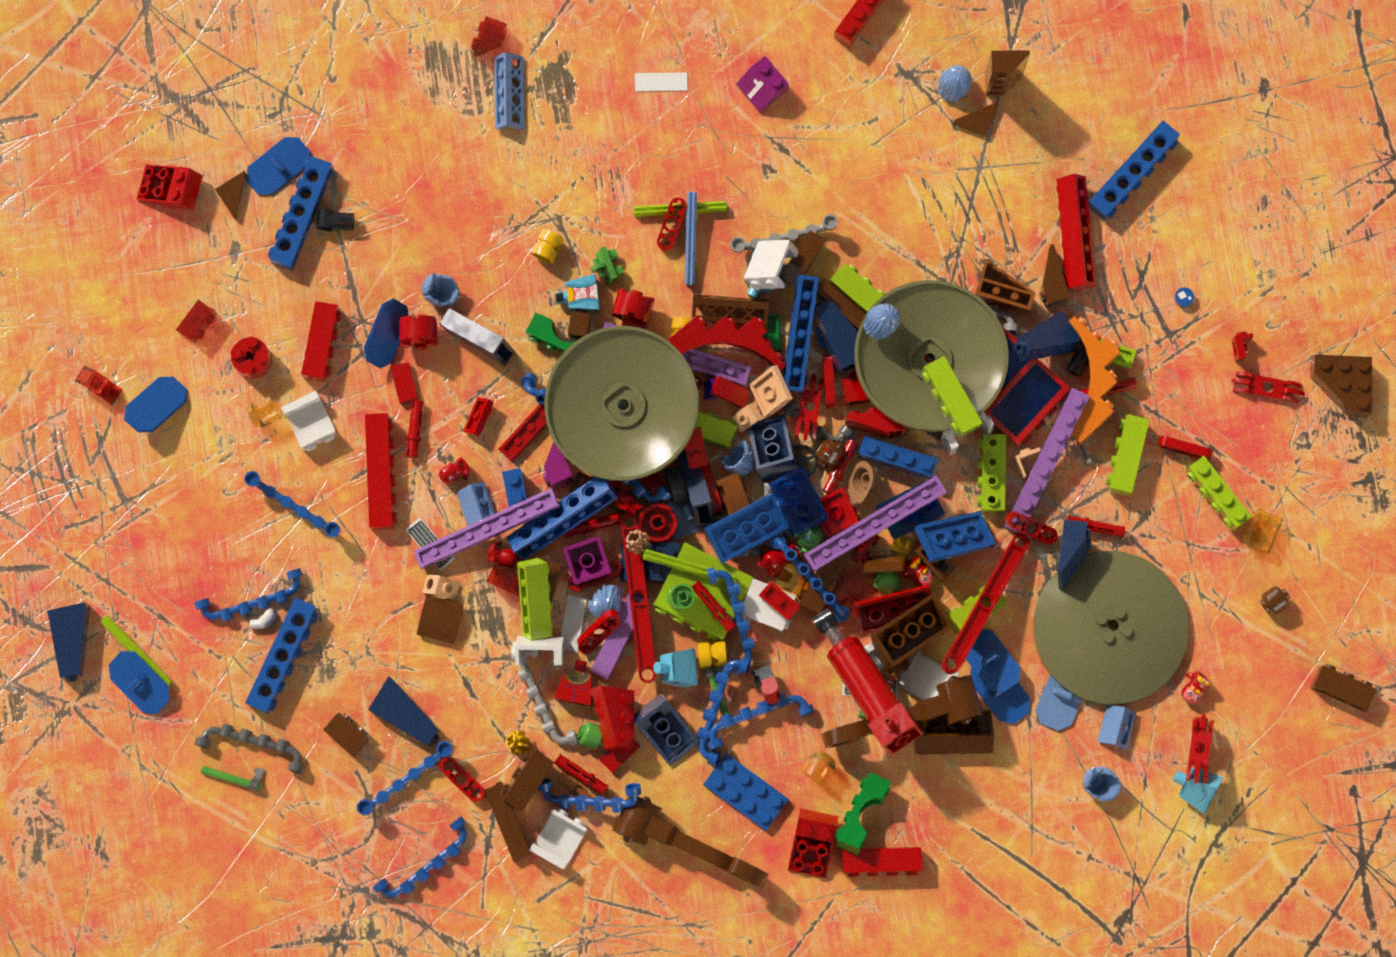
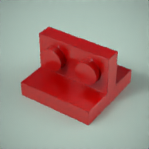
M841 487L811 503L826 538H830L861 521L846 487Z

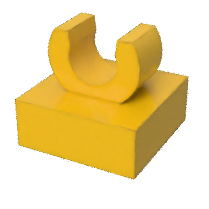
M897 532L890 551L900 555L909 554L915 539Z

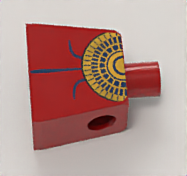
M576 660L574 670L565 669L554 696L555 700L587 707L592 706V696L589 690L592 689L593 675L585 673L586 661Z

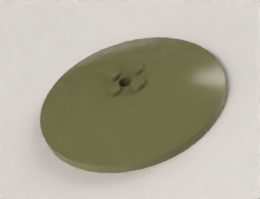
M923 280L899 286L886 293L874 303L870 310L879 304L887 303L897 308L901 315L900 324L896 331L890 334L887 339L882 338L879 340L866 335L863 327L864 320L867 317L865 315L855 341L854 363L859 383L867 398L883 415L897 424L914 430L925 432L951 430L950 419L943 415L940 408L942 405L939 400L936 401L934 399L930 384H926L922 378V370L924 366L928 365L924 360L926 355H932L935 360L945 356L979 416L990 407L1004 384L1008 369L1009 352L1001 323L995 313L981 298L956 284L938 280Z
M614 326L583 336L562 354L547 382L544 401L545 417L553 441L562 454L575 466L602 479L613 481L636 480L662 470L684 450L697 423L699 393L694 374L688 362L669 341L642 328ZM627 400L629 407L626 410H620V401Z
M1099 551L1087 554L1063 589H1059L1058 574L1056 572L1039 596L1033 619L1036 649L1048 673L1068 692L1096 704H1128L1153 694L1165 685L1176 672L1182 662L1188 643L1187 611L1176 586L1154 564L1126 552ZM1111 620L1118 623V629L1115 631L1108 628V622Z

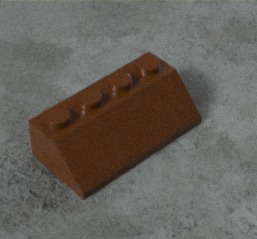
M1030 50L991 51L985 72V95H990L992 98L1005 95L1023 77Z
M931 594L872 633L871 639L876 656L885 670H888L954 627L935 596Z
M982 710L984 715L971 719V722L967 725L962 723L948 725L945 716L926 722L916 721L924 734L914 740L915 755L993 753L994 730L991 710Z

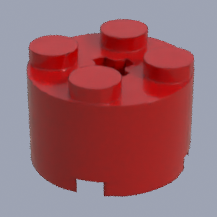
M618 289L612 316L621 321L623 318L644 323L646 326L649 322L655 299L648 296L643 297V293L637 290H632V293H629L627 290Z
M412 315L400 318V347L409 348L413 346L416 350H426L427 346H437L438 329L436 318L429 315H418V318H412Z
M252 336L243 338L232 348L230 352L232 364L243 377L258 379L270 370L272 355L265 343L260 339ZM251 355L254 357L253 361L249 359Z
M652 504L645 508L639 516V529L642 533L646 532L649 536L648 542H670L677 533L678 522L676 515L665 504ZM658 520H661L663 526L656 528L654 522L657 523Z

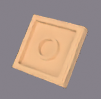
M772 366L749 385L764 418H769L793 399L778 366Z

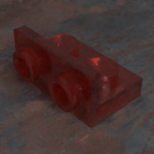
M197 300L176 331L196 344L197 341H201L205 336L207 327L215 323L217 312L200 300Z

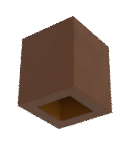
M571 311L568 329L569 338L580 339L589 334L591 316L587 314V311Z

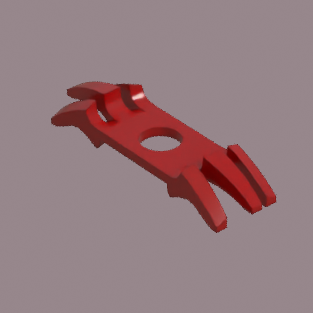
M1236 372V376L1251 378V380L1231 379L1233 383L1249 386V388H1233V392L1256 394L1299 404L1300 400L1289 395L1285 396V394L1305 396V392L1287 387L1288 385L1302 388V384L1290 380L1274 379L1248 372ZM1265 382L1273 384L1274 389L1272 392H1265L1263 390Z
M812 373L809 390L806 389L807 377H805L804 389L801 395L795 437L799 438L801 423L803 422L804 441H807L810 423L813 424L812 440H816L819 404L823 386V379H820L818 391H815L816 373ZM812 402L815 404V409L808 411L804 408V404Z
M609 480L612 487L619 488L622 491H615L618 497L615 500L617 508L630 514H636V511L633 509L639 510L643 508L642 505L636 503L633 495L630 496L620 481Z
M1202 714L1199 732L1196 731L1197 718L1193 719L1186 781H1190L1192 765H1195V784H1198L1201 766H1204V783L1208 781L1209 755L1214 721L1210 720L1208 733L1205 732L1206 715ZM1197 744H1203L1206 750L1203 753H1198L1194 747Z

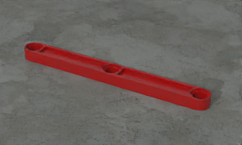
M627 513L621 518V529L638 673L643 683L650 684L655 681L656 673L653 669L655 658L642 553L641 555H635L633 551L630 552L626 547L627 542L625 540L630 531L639 530V524L634 514ZM631 517L635 520V525L630 528L626 527L624 520ZM636 593H641L644 596L642 603H635L633 601V596ZM646 669L653 672V677L650 680H645L642 677V672Z
M1016 534L1007 545L941 665L945 673L955 674L961 668L1029 546V538L1025 534ZM1016 538L1023 540L1024 547L1016 545ZM983 598L990 601L989 608L982 605L981 600ZM947 661H954L956 669H950L947 666Z

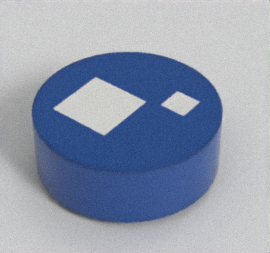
M1186 287L1178 289L1174 295L1175 303L1180 307L1190 306L1194 300V293Z

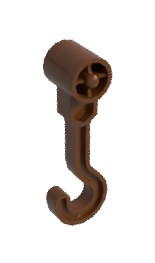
M971 675L959 678L951 676L948 681L936 685L938 696L921 700L914 706L906 708L915 721L926 722L945 716L948 725L958 723L967 725L971 722V719L984 715ZM868 720L857 721L822 733L821 737L825 749L861 740V737L873 735L868 726Z
M638 796L635 805L624 808V811L620 812L612 828L613 832L623 836V840L626 843L635 842L645 846L650 837L667 846L682 849L761 888L764 887L769 876L763 870L682 833L674 825L659 819L662 808L651 803V799L647 796L642 798Z

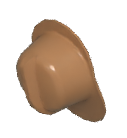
M865 461L856 464L846 486L854 506L861 504L866 499L868 493L876 490L880 481L879 470L872 468Z

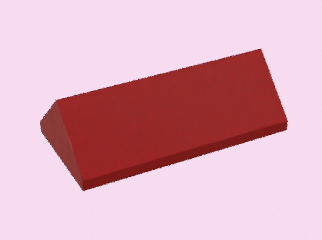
M929 584L854 603L853 610L860 635L877 631L930 596Z

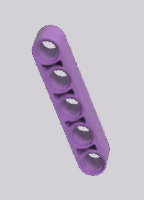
M636 593L633 596L635 603H642L644 600V596L641 593ZM629 594L619 612L620 625L606 638L590 673L606 681L612 675L633 632Z

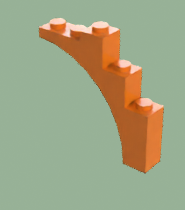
M1074 316L1069 322L1079 333L1086 347L1091 375L1087 394L1090 397L1071 433L1083 444L1115 413L1112 410L1114 405L1107 398L1104 401L1102 398L1118 383L1115 380L1118 376L1110 368L1108 370L1105 368L1121 354L1119 350L1121 346L1114 339L1110 341L1108 338L1101 343L1100 340L1102 338L1095 331L1091 333L1086 328L1088 324L1081 317L1077 319Z

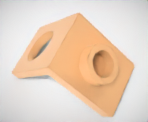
M757 402L748 404L731 417L735 425L738 426L740 433L746 431L756 422L768 419L764 418L763 414L760 415L757 412L756 407L760 409Z
M1040 447L1033 450L1026 448L1021 450L1019 455L1015 456L1014 461L1022 480H1025L1026 474L1021 461L1038 455L1041 452Z
M427 575L422 593L433 594L456 601L460 582L440 575ZM433 580V586L429 589V583Z

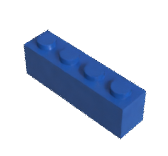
M864 436L858 454L860 459L927 480L932 478L938 460L937 458Z

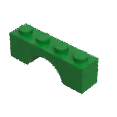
M536 312L525 332L529 337V341L537 345L542 343L546 345L545 348L552 352L557 350L563 354L575 343L564 342L557 338L553 320Z
M871 772L867 778L863 777L859 787L861 791L859 795L855 794L851 803L854 806L851 811L846 812L844 817L845 825L843 828L840 827L836 833L835 838L837 839L838 847L859 855L867 838V832L862 827L859 817L869 806L883 805L890 790L891 781Z

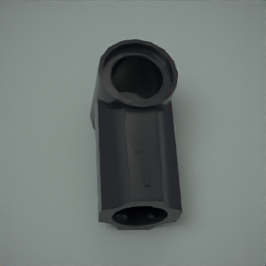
M318 209L316 229L321 231H333V229L354 230V213Z
M1081 339L1079 345L1074 349L1075 353L1067 368L1068 372L1082 377L1089 362L1086 347Z

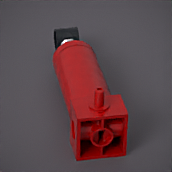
M828 608L813 617L812 621L822 635L827 636L833 646L827 654V659L869 722V728L881 746L892 756L924 733L915 719L899 701L859 638L853 636L845 639L838 629L836 618Z

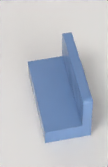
M485 482L470 484L457 491L467 526L495 514Z
M1107 705L1098 742L1127 750L1137 712L1126 707Z

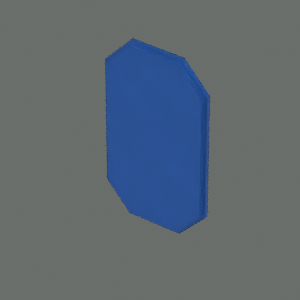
M284 137L248 166L246 181L257 194L272 195L303 170L305 161H309L310 150L299 137Z
M394 298L381 305L364 345L366 361L380 369L392 363L400 344L399 319L409 316L407 306Z
M173 376L158 377L125 406L124 421L138 433L154 432L186 403L187 388Z
M982 628L966 660L988 690L1004 693L1019 683L1021 668L992 630Z
M120 651L109 664L110 680L143 713L158 714L170 700L168 684L135 651Z
M971 668L970 675L972 676L977 693L1000 722L1015 724L1029 713L1030 697L1019 683L1004 693L988 690L973 668Z

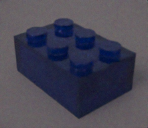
M804 467L768 483L794 538L829 522V517Z

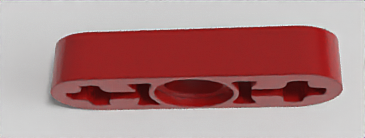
M674 198L669 204L657 239V245L661 250H669L674 245L686 210V202L682 198ZM678 200L681 201L683 209H679L677 213L681 215L680 219L669 215L670 211L674 213L675 207L672 205L677 203ZM670 218L677 221V227L673 230L668 229L666 226V222ZM663 229L675 233L674 237L669 236L668 241L671 244L666 245V247H662L660 239H664L666 233H662Z
M822 354L825 408L833 409L835 408L833 360L830 354Z
M1159 436L1157 446L1162 449L1197 459L1203 456L1208 461L1212 459L1213 450L1168 436Z
M708 461V465L701 468L710 495L713 512L716 514L723 512L712 468Z
M1012 511L1006 516L1007 526L1046 544H1052L1057 540L1058 533L1056 529L1017 511ZM1017 518L1018 520L1022 521L1023 524L1020 525L1018 523L1012 522V519ZM1035 523V531L1029 533L1027 530L1028 525ZM1041 530L1050 533L1051 537L1041 534Z
M610 560L608 561L609 566L613 564L614 567H618L615 570V574H612V572L606 574L607 578L600 576V579L596 582L588 580V585L582 582L579 584V588L571 586L574 581L572 576H570L568 587L571 591L577 593L610 581L621 574V566L617 561Z
M616 610L605 611L578 637L577 645L580 652H592L620 625V616ZM597 629L604 630L601 634L594 633Z
M446 757L441 760L439 764L440 771L471 801L480 802L484 799V788L453 758ZM453 762L452 768L456 771L458 768L461 770L451 778L450 776L453 773L450 770L444 771V763ZM461 774L468 777V782L465 785L457 783V777ZM472 781L475 783L472 787L475 790H481L479 798H472L473 792L470 789L467 792L464 791V789L470 786Z

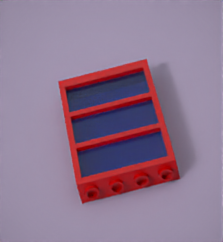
M1003 328L1009 352L1007 374L999 394L985 411L986 416L989 415L993 423L1017 445L1021 443L1025 445L1032 437L1030 433L1034 429L1038 431L1044 425L1043 419L1047 415L1051 417L1058 409L1056 405L1060 401L1063 403L1066 401L1071 388L1039 359L1021 361L1013 348L1017 339ZM932 355L924 357V360L929 364L935 361Z

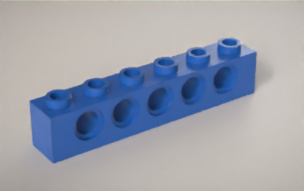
M1163 120L1088 202L1089 209L1103 221L1107 217L1111 219L1118 211L1116 207L1120 203L1123 205L1130 198L1128 194L1132 189L1136 191L1142 184V178L1144 176L1148 178L1155 170L1153 166L1157 162L1161 164L1167 157L1165 153L1169 149L1173 150L1179 144L1178 138L1180 134ZM1155 142H1162L1164 144V147L1158 148L1155 145ZM1143 155H1149L1152 161H1145ZM1135 168L1140 174L1133 175L1130 169ZM1119 182H1124V183H1126L1127 188H1125V189L1120 188V187L1118 186V183H1119ZM1108 195L1113 196L1115 201L1108 202L1105 197Z
M310 156L309 161H305L302 178L299 177L296 183L297 191L295 195L291 196L289 201V211L283 215V226L281 229H278L275 236L276 243L274 247L271 246L268 253L272 264L293 271L334 170L332 163ZM313 175H317V176H318L317 181H315V182H310V181H309V179H310L311 176H313ZM304 193H312L310 198H302ZM298 210H305L302 216L295 215ZM295 226L298 228L295 233H288L291 227ZM284 244L291 245L289 250H281Z
M797 275L785 359L786 366L783 373V379L789 390L803 392L819 277Z
M594 477L559 501V508L530 520L508 535L507 539L513 552L522 561H525L618 499L609 480Z
M294 598L245 704L267 714L270 711H274L278 702L276 698L279 693L282 694L286 686L284 681L287 676L291 675L294 669L292 664L295 658L298 659L303 649L301 645L303 641H307L311 633L309 628L318 619L317 607ZM299 617L305 618V623L302 626H296L295 624L296 619ZM295 634L297 637L295 643L288 644V636ZM282 652H287L288 659L283 662L280 661L279 655ZM278 669L280 671L279 677L272 679L271 672ZM266 687H270L272 690L268 697L262 695V691Z

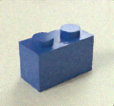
M521 468L503 471L502 475L508 506L511 507L526 500L527 494Z

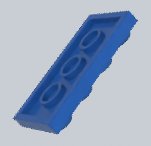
M770 493L704 528L720 563L723 564L788 529L789 526L774 495Z
M981 511L917 525L915 528V532L930 562L993 548L996 545Z
M727 753L703 784L765 831L789 800Z

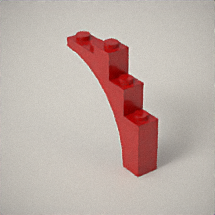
M695 316L667 339L681 354L700 346L726 344L750 351L766 361L771 367L778 366L779 370L786 366L783 363L784 358L778 352L775 353L771 348V342L766 337H762L767 332L765 329L766 325L760 318L757 319L756 317L751 318L737 330L735 328L737 326L730 317L727 318L725 316L721 318L710 329H707V323L701 317Z

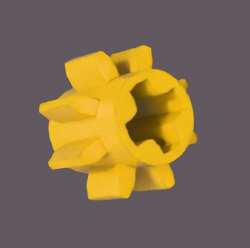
M520 730L512 731L507 736L506 746L511 748L510 753L524 754V751L529 748L530 740L529 737L525 736L526 732Z

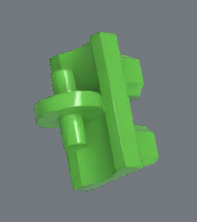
M606 246L600 248V251L595 254L596 259L593 260L595 266L591 267L590 270L591 273H598L599 278L604 277L606 285H610L616 279L622 277L624 271L621 265L615 267L612 265V261L618 259L616 249L607 250Z

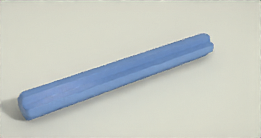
M697 192L687 193L685 285L687 286L695 285Z

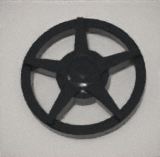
M794 445V449L798 448V455H796L798 469L804 470L808 475L796 477L790 474L788 476L795 480L808 479L816 472L818 467L816 453L807 445ZM801 448L808 449L812 452L813 456L805 457L802 455ZM815 458L814 468L809 472L807 469L808 461Z

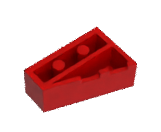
M603 685L590 689V695L593 696L596 706L594 711L595 714H598L600 721L599 729L605 750L623 752L634 748V690Z

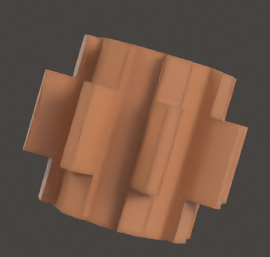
M635 530L633 532L630 531V534L626 536V547L630 552L633 551L635 555H641L646 549H649V536L646 532L642 533L641 530Z

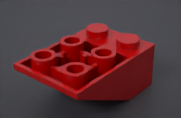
M146 164L136 200L178 210L194 211L203 175L191 168Z
M877 408L868 409L866 413L853 411L845 416V426L884 439L905 436L907 430L906 427L887 418Z
M800 808L788 865L789 871L826 878L839 816Z

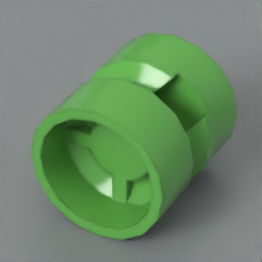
M678 584L671 588L667 594L669 606L678 611L687 609L695 600V592L687 584Z

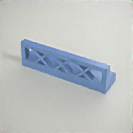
M505 52L494 57L495 129L503 130L510 127L522 130L524 129L523 56ZM512 60L517 61L516 70L512 66ZM513 77H514V78L516 79V81H517V87H516V88H515L514 85L512 84V78H513ZM513 95L518 100V104L516 106L512 102ZM513 113L518 117V123L512 122Z

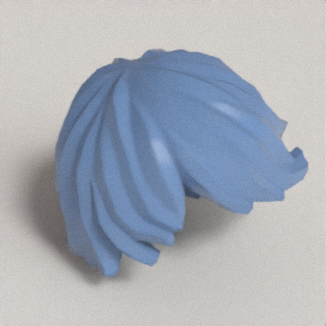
M952 65V67L947 68L939 77L938 93L944 100L957 102L959 99L964 98L971 87V72L961 65Z
M432 273L424 280L421 287L423 298L434 306H452L459 298L458 294L460 293L454 278L442 274L436 275Z
M885 303L869 310L863 325L866 335L879 340L882 338L887 339L890 334H893L901 320V315L897 308Z
M742 441L735 447H732L731 456H723L721 463L731 475L738 472L739 477L750 474L754 469L755 456L750 449L751 446L746 441Z
M603 585L602 590L597 589V593L593 595V601L589 600L588 604L591 614L599 618L607 610H616L619 613L623 606V589L615 585Z
M1092 767L1086 771L1082 779L1084 790L1091 797L1101 802L1115 799L1118 793H1121L1122 783L1116 777V773H1113L1112 769L1106 767Z

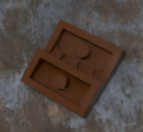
M908 554L869 556L865 562L864 573L905 571Z
M426 595L416 635L454 644L464 604Z

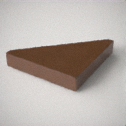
M993 103L955 119L953 125L986 136L998 103Z
M245 171L215 189L234 219L237 218L236 215L243 193V186L247 175Z

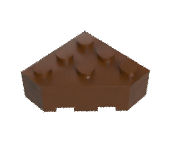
M1314 355L1310 359V378L1324 390V393L1348 417L1367 418L1372 414V357Z

